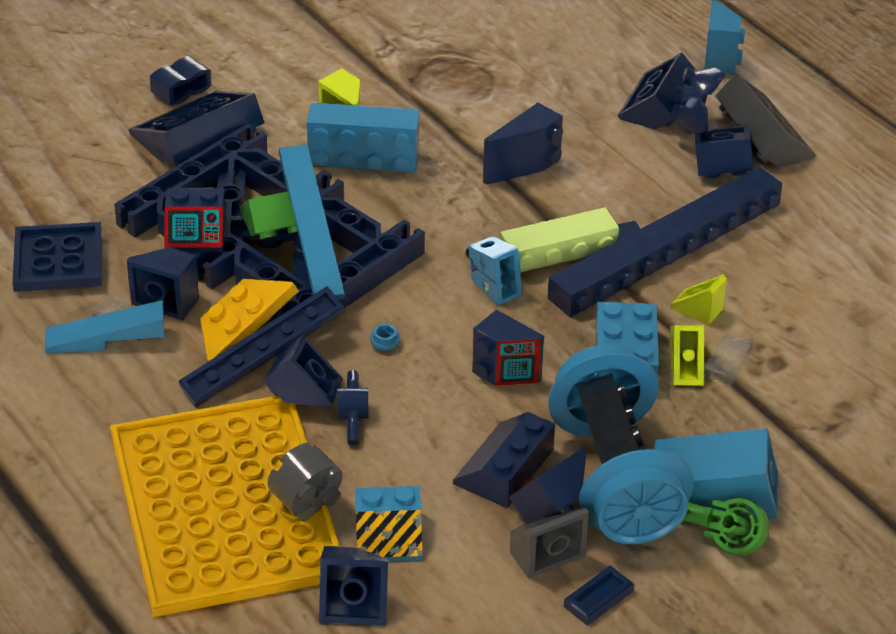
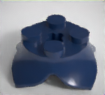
M686 68L681 80L683 84L681 87L677 86L672 96V102L676 104H674L671 110L670 119L679 122L688 134L708 132V110L705 106L707 95H711L717 89L726 75L718 68L700 70Z

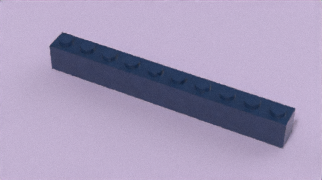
M757 167L550 276L547 299L569 317L585 311L597 302L609 298L614 293L631 286L638 280L653 274L668 264H672L677 259L694 252L703 245L713 242L718 237L735 230L737 227L755 219L768 210L774 209L780 205L783 183L761 167Z

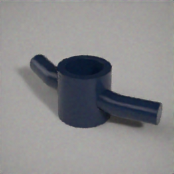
M356 370L348 371L347 388H337L338 419H347V443L349 445L360 443L359 418H369L368 388H359V373Z

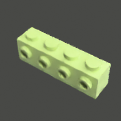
M606 207L501 231L500 240L518 248L521 273L588 257L618 241L619 227Z

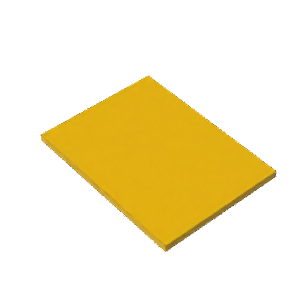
M271 396L109 425L152 618L320 585V562L324 546L340 547L328 506H321V509L315 512L310 519L301 521L268 488V478L271 471L274 469L277 472L283 465L280 459L294 447L307 443L294 403H286L279 396Z

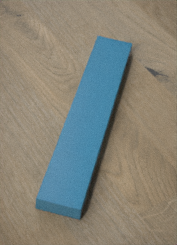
M308 145L279 148V157L312 293L314 295L328 286L338 299H344L345 293Z

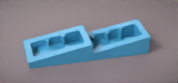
M163 300L47 327L45 352L62 353L106 350V341L165 338Z

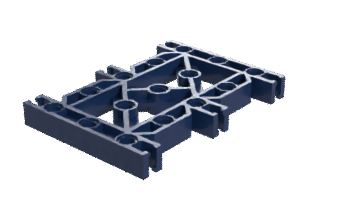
M247 123L114 204L116 225L122 229L126 227L125 224L129 223L128 233L136 238L158 224L159 234L164 236L167 188H224L226 221L223 252L187 253L196 255L198 281L205 274L206 286L211 290L234 275L236 285L242 279L294 283L299 292L271 317V321L311 297L313 293L298 232L288 234L287 229L276 231V237L260 240L259 235H250L239 206L245 202L246 186L262 196L288 191L281 161L268 154L267 134L259 131L256 133V137H254L253 126ZM323 170L315 175L331 240L353 253L337 264L345 293L344 299L338 300L346 308L425 254V232L417 228L413 231V235L410 236V222L404 219L386 232L381 233V224L344 201V182L337 179L334 184L330 185L332 175ZM244 241H256L263 248H275L280 246L283 241H295L294 274Z

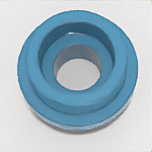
M380 324L371 333L370 341L376 349L388 351L399 345L400 334L393 325Z

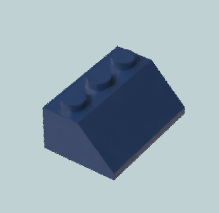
M682 52L643 74L617 116L620 120L657 129L664 124L669 126L675 122L670 119L671 110L674 104H676L672 102L674 90L677 86H682L681 80L686 68L696 70Z
M530 412L500 422L453 479V484L508 508L512 503L509 496L529 482L554 450L555 423Z

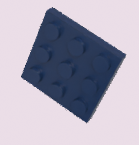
M101 222L15 227L12 281L14 292L102 286Z

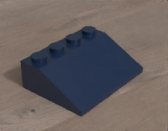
M216 90L128 130L131 136L162 162L172 163L174 166H177L245 124H251L254 132H256V127L265 122L255 93Z

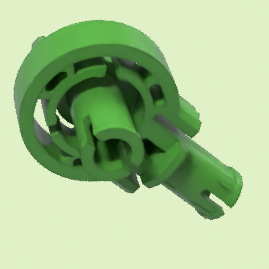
M733 498L725 502L714 500L712 502V505L726 509V512L688 501V511H691V513H686L682 520L720 531L718 534L704 530V536L714 539L722 549L736 555H748L757 551L764 544L767 537H769V521L765 511L758 504L744 498ZM750 506L755 511L757 517L752 515L753 512L745 509V507ZM743 543L748 544L741 548H734V544L743 546Z

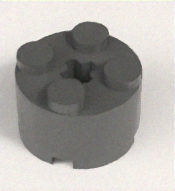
M309 443L300 444L288 451L280 459L283 465L277 472L273 469L268 478L269 490L301 521L310 519L315 512L321 509V506L333 505L341 495L338 489L342 482V471L316 445L312 447Z

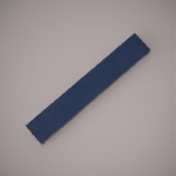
M326 286L178 381L179 386L193 405L198 407L276 357L302 335L307 337L343 314L345 307L329 287Z

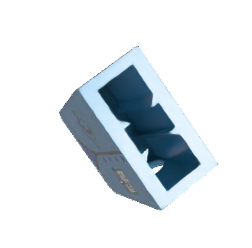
M489 237L480 242L472 243L467 247L465 254L470 259L472 280L495 304L500 305L522 295L518 248L496 237Z

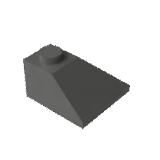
M583 508L539 519L511 530L510 554L528 579L586 556L589 511Z

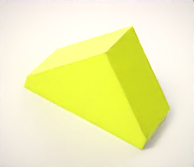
M722 274L684 289L670 306L677 312L710 325L724 307L726 276Z

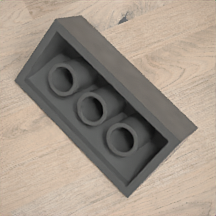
M738 73L715 95L721 103L719 109L727 117L733 118L731 123L734 127L749 125L751 147H757V156L766 164L771 161L780 168L811 160L816 156L814 151L767 95Z

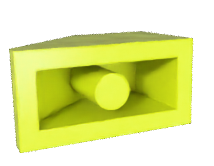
M704 325L670 326V359L673 385L704 386Z

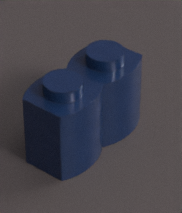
M190 56L178 59L171 66L161 67L150 75L151 92L170 105L180 104L191 95L203 93L212 85L211 70Z

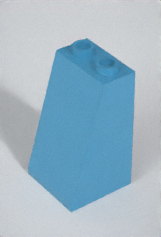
M768 428L655 440L654 450L673 453L689 465L694 477V488L689 499L690 503L726 512V509L712 505V502L714 500L725 502L733 498H744L758 504L765 511L768 519H777L779 471ZM750 506L745 507V509L753 512L752 515L757 517L755 511Z

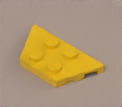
M242 279L200 318L208 361L256 332L299 292L295 284L285 281Z

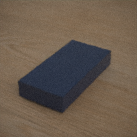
M610 565L564 599V608L588 626L634 591V583Z

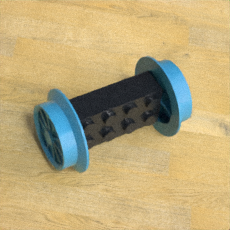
M599 345L574 354L560 367L549 394L548 407L552 419L563 430L579 436H593L602 465L586 479L579 494L580 509L586 508L589 511L588 523L601 530L606 537L615 542L624 544L646 543L665 536L682 522L687 513L688 501L693 492L694 477L689 465L673 453L654 449L646 450V448L639 450V447L644 446V442L638 426L631 427V425L647 414L657 398L659 384L653 368L646 361L634 356L630 351L622 347Z

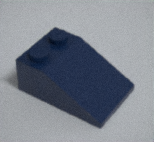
M538 102L484 139L483 183L492 184L542 172L551 165L556 164L562 155L563 115Z

